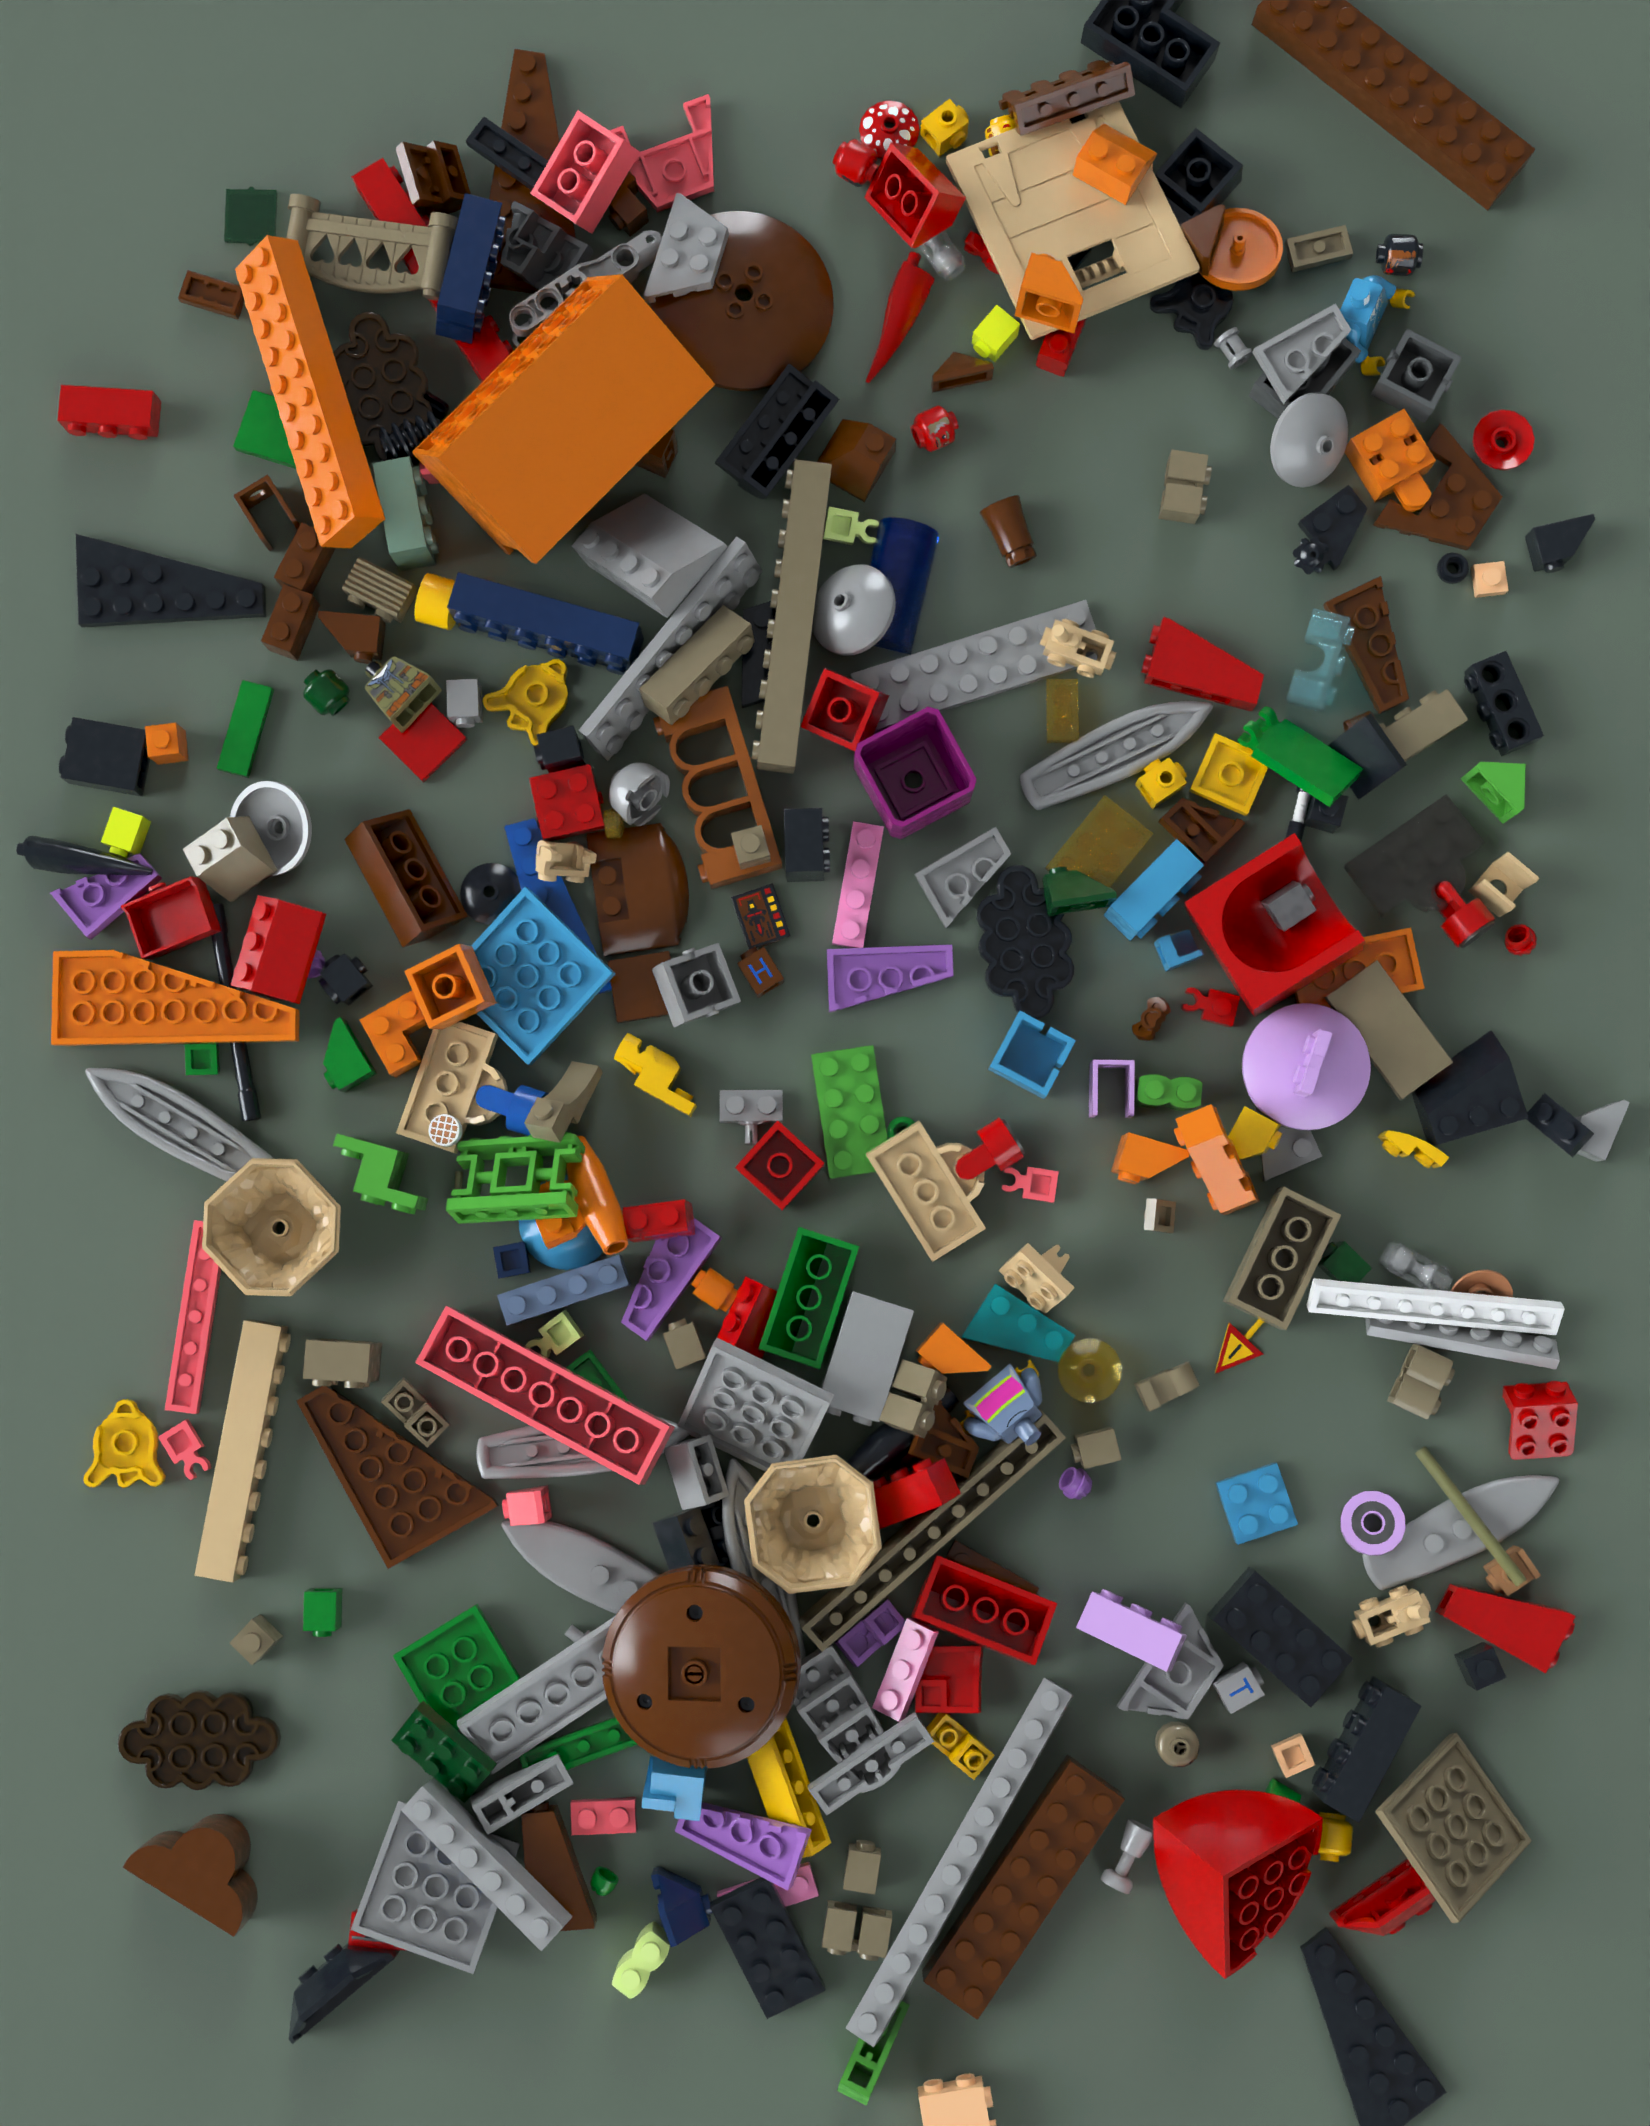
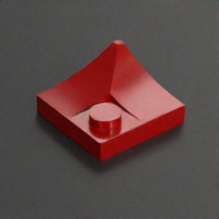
M933 1646L915 1692L916 1713H981L983 1646Z

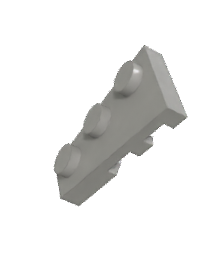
M1335 303L1254 348L1252 353L1283 405L1349 335L1351 328Z
M993 827L914 874L944 928L949 926L957 914L1011 855L997 827Z
M1255 1105V1111L1265 1116ZM1281 1125L1279 1132L1283 1133L1276 1148L1274 1150L1269 1148L1267 1153L1261 1154L1263 1182L1322 1157L1311 1130H1296Z

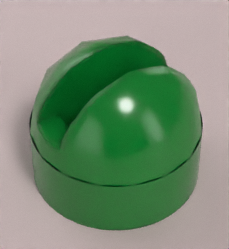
M599 1866L591 1877V1889L596 1891V1894L599 1896H606L615 1889L619 1878L610 1869Z

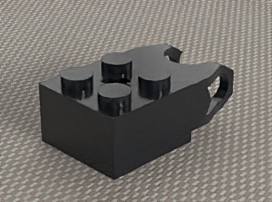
M1195 128L1157 171L1155 176L1181 227L1182 223L1219 204L1221 205L1242 181L1243 165Z

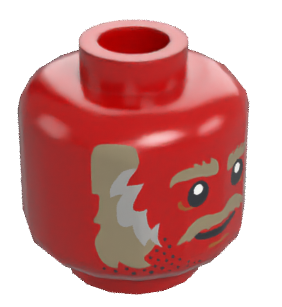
M937 405L915 416L914 424L911 425V433L920 449L924 448L929 452H934L954 442L955 430L959 428V425L952 411L947 412L942 406Z

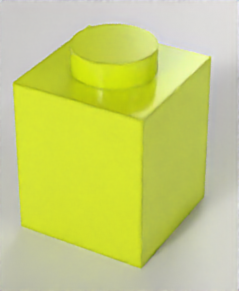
M996 305L973 331L971 344H973L974 350L985 359L989 357L993 362H996L1018 336L1020 323Z
M113 807L101 842L110 847L109 853L127 859L128 854L136 855L141 853L151 821L141 815Z

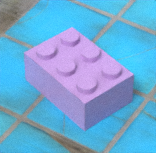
M1102 1589L1101 1593H1091L1076 1626L1077 1629L1166 1672L1172 1671L1187 1635L1180 1632L1183 1626L1163 1617L1158 1622L1150 1618L1153 1613L1152 1611L1133 1603L1129 1608L1121 1604L1123 1597L1108 1590Z

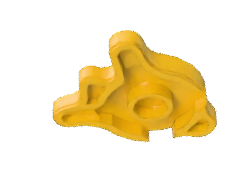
M552 659L547 663H540V665H525L510 677L504 688L486 694L483 697L482 703L485 709L491 712L510 711V716L507 719L508 727L511 730L527 732L533 746L539 744L537 734L548 732L551 724L560 717L566 708L568 701L566 685L567 667L560 659Z
M123 1399L118 1401L113 1412L108 1415L100 1426H97L93 1438L94 1460L83 1478L87 1486L97 1487L111 1474L117 1476V1483L122 1488L129 1487L138 1480H142L154 1487L161 1485L165 1481V1473L157 1461L158 1432L152 1421L139 1410L133 1400Z

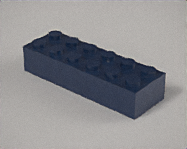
M460 572L457 573L447 606L454 621L459 625L458 628L465 632L475 634L477 630L489 633L488 637L497 641L515 640L523 648L529 650H536V647L547 649V653L554 657L564 659L568 655L578 658L577 662L590 667L600 664L607 666L608 671L618 675H624L639 657L644 641L638 622Z

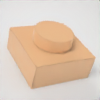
M1504 561L1474 564L1470 568L1475 598L1504 595L1509 591Z
M1301 1733L1271 1745L1285 1778L1315 1766Z

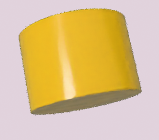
M427 573L424 576L416 598L415 621L449 631L452 630L456 622L447 606L455 580Z

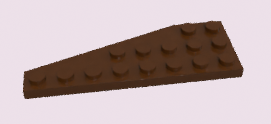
M514 49L501 128L549 161L560 139L545 53ZM496 165L494 167L489 199L502 203L501 216L506 217L503 232V245L501 252H498L497 269L494 279L491 280L490 287L534 294L538 289L522 280L500 263L502 252L506 245V231L512 225L514 214L511 210L512 203L516 201L534 210L539 217L561 227L568 235L576 238L574 223L530 194L532 190Z

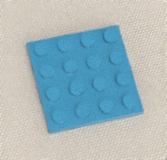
M528 887L522 889L472 945L497 1002L476 1014L527 1065L534 1064L616 974Z

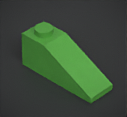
M901 2001L881 2039L874 2047L862 2039H858L839 2082L838 2092L867 2106L908 2011L909 2004Z

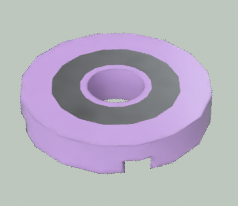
M1364 1491L1353 1496L1344 1506L1340 1517L1341 1532L1346 1543L1355 1551L1366 1555L1381 1556L1392 1551L1402 1540L1406 1529L1405 1515L1400 1505L1392 1497L1379 1491ZM1373 1514L1380 1518L1382 1527L1379 1531L1370 1532L1364 1527L1363 1521L1367 1515Z

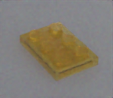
M1104 795L1045 869L1049 871L1052 868L1066 866L1068 871L1077 870L1110 888L1152 837L1153 833Z

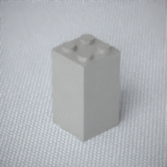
M854 1291L851 1292L822 1385V1389L834 1394L826 1411L827 1413L840 1416L841 1412L844 1411L853 1414V1421L871 1426L872 1421L880 1422L879 1418L888 1397L914 1310Z

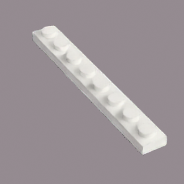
M1313 1278L1306 1304L1308 1311L1312 1313L1557 1335L1565 1310L1563 1304L1557 1301Z

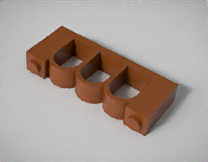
M728 686L711 690L706 695L700 696L690 706L688 713L684 717L679 718L673 725H670L659 716L654 717L653 721L658 736L664 734L666 742H670L669 747L672 761L676 769L685 775L682 784L684 801L688 809L698 816L694 829L696 841L701 851L705 853L701 855L703 864L697 865L702 882L709 881L712 890L783 868ZM719 727H727L734 755L700 765H689L679 759L678 749L684 739ZM739 766L747 796L708 807L700 806L691 799V787L696 780ZM751 807L756 825H762L771 862L740 870L734 845L725 848L711 847L704 841L702 833L710 820Z

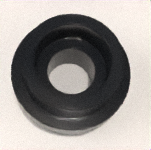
M1458 553L1445 554L1437 564L1438 576L1448 584L1459 583L1468 574V562ZM1447 565H1454L1457 572L1455 574L1450 573L1447 570Z

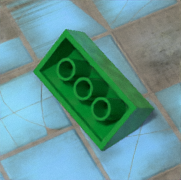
M798 1227L759 1346L760 1350L820 1369L860 1246Z

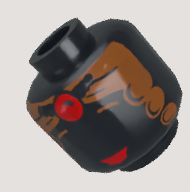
M1389 234L1385 238L1384 244H1378L1376 263L1381 264L1384 274L1410 276L1416 268L1421 267L1423 243H1419L1415 235Z

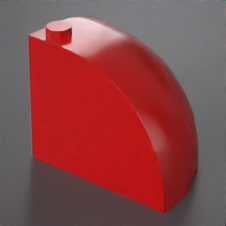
M1223 1790L1190 1798L1153 1818L1156 1865L1171 1908L1195 1948L1225 1979L1240 1970L1257 1955L1254 1949L1266 1936L1272 1939L1295 1908L1310 1879L1312 1872L1307 1868L1312 1855H1318L1323 1818L1306 1806L1291 1799L1261 1791Z

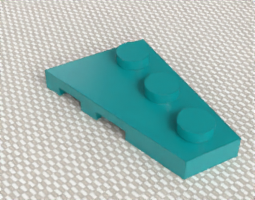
M994 1284L961 1337L1059 1362L1076 1335L997 1284Z

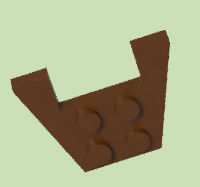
M1439 424L1426 445L1434 458L1447 465L1449 469L1428 502L1422 508L1419 515H1416L1413 512L1406 511L1402 505L1390 499L1373 525L1381 529H1385V527L1394 529L1408 536L1413 534L1425 537L1431 542L1467 551L1503 496L1442 424Z

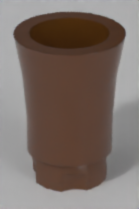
M1019 495L999 500L980 511V515L989 527L1009 568L1025 564L1037 556L1033 548L1034 542L1026 524Z

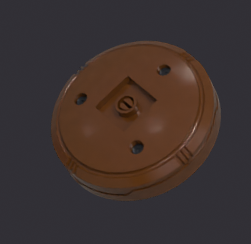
M699 1564L682 1566L666 1571L645 1583L624 1603L614 1617L605 1639L602 1658H604L602 1662L604 1668L602 1671L605 1672L602 1678L605 1694L611 1710L621 1727L633 1741L651 1755L668 1763L686 1768L694 1766L696 1769L697 1767L703 1769L705 1766L707 1768L723 1767L743 1760L758 1751L773 1737L789 1714L798 1692L801 1675L798 1639L794 1627L781 1604L766 1588L754 1579L741 1572L717 1565Z

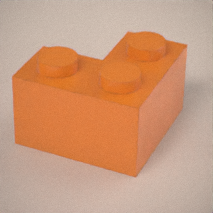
M412 990L360 1019L363 1028L390 1075L397 1078L421 1064L422 1058L409 1035L426 1026L427 1023Z

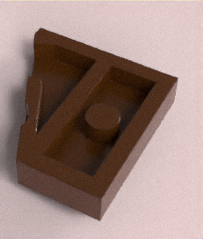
M1181 798L1158 821L1203 864L1246 824L1241 819L1233 820L1219 815L1217 810L1209 807H1200L1197 803L1185 798Z

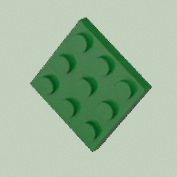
M478 1604L393 1655L420 1703L424 1701L457 1730L459 1729L457 1720L521 1679Z

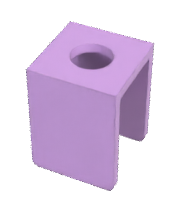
M1093 1059L1089 1063V1118H1094L1098 1115V1068H1125V1118L1133 1117L1135 1060Z

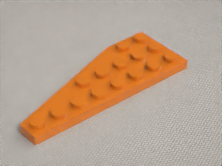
M115 950L53 951L51 1045L299 1041L300 1010Z

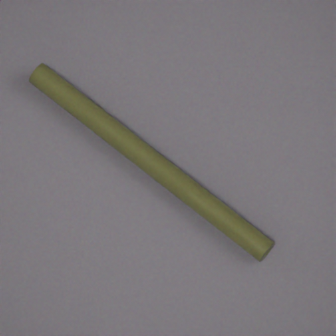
M1426 1446L1415 1453L1515 1586L1517 1587L1526 1581V1577Z

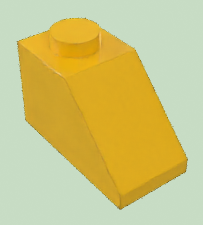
M1244 1106L1228 1138L1233 1141L1240 1160L1267 1153L1269 1148L1274 1150L1283 1133L1279 1132L1280 1124Z

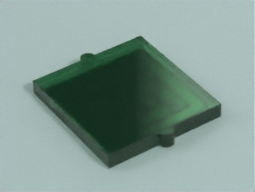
M253 187L248 189H226L225 243H247L248 246H253L254 243H260L266 235L276 236L277 190H255Z

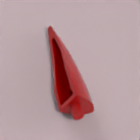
M916 252L909 253L907 261H903L888 296L880 342L865 383L871 382L899 348L915 323L935 281L933 276L917 267L921 255Z

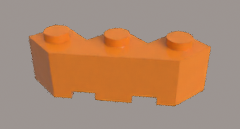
M1210 1104L1175 1119L1178 1125L1174 1129L1176 1138L1181 1147L1186 1145L1193 1161H1190L1197 1179H1203L1209 1191L1207 1197L1214 1211L1219 1210L1220 1214L1227 1215L1260 1202L1249 1173L1244 1170L1233 1141L1226 1134L1216 1107Z

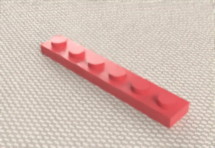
M194 1220L164 1409L191 1414H199L221 1275V1268L202 1249L203 1221Z

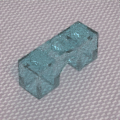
M1313 608L1304 639L1305 643L1322 649L1325 659L1322 666L1315 671L1305 672L1295 669L1286 699L1287 703L1323 713L1326 705L1332 706L1337 688L1332 687L1335 675L1341 676L1346 660L1345 657H1341L1344 645L1350 646L1355 627L1350 626V617Z

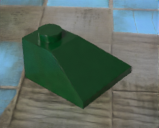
M1066 866L1049 869V874H1045L1042 879L1048 916L1107 908L1117 898L1115 890L1077 870L1068 871Z

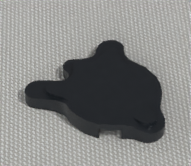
M1198 271L1194 275L1177 281L1170 291L1154 295L1150 300V309L1157 314L1175 313L1177 318L1173 325L1174 329L1177 332L1192 334L1197 346L1202 350H1208L1214 343L1215 328L1230 313L1234 300L1232 290H1226L1211 284Z

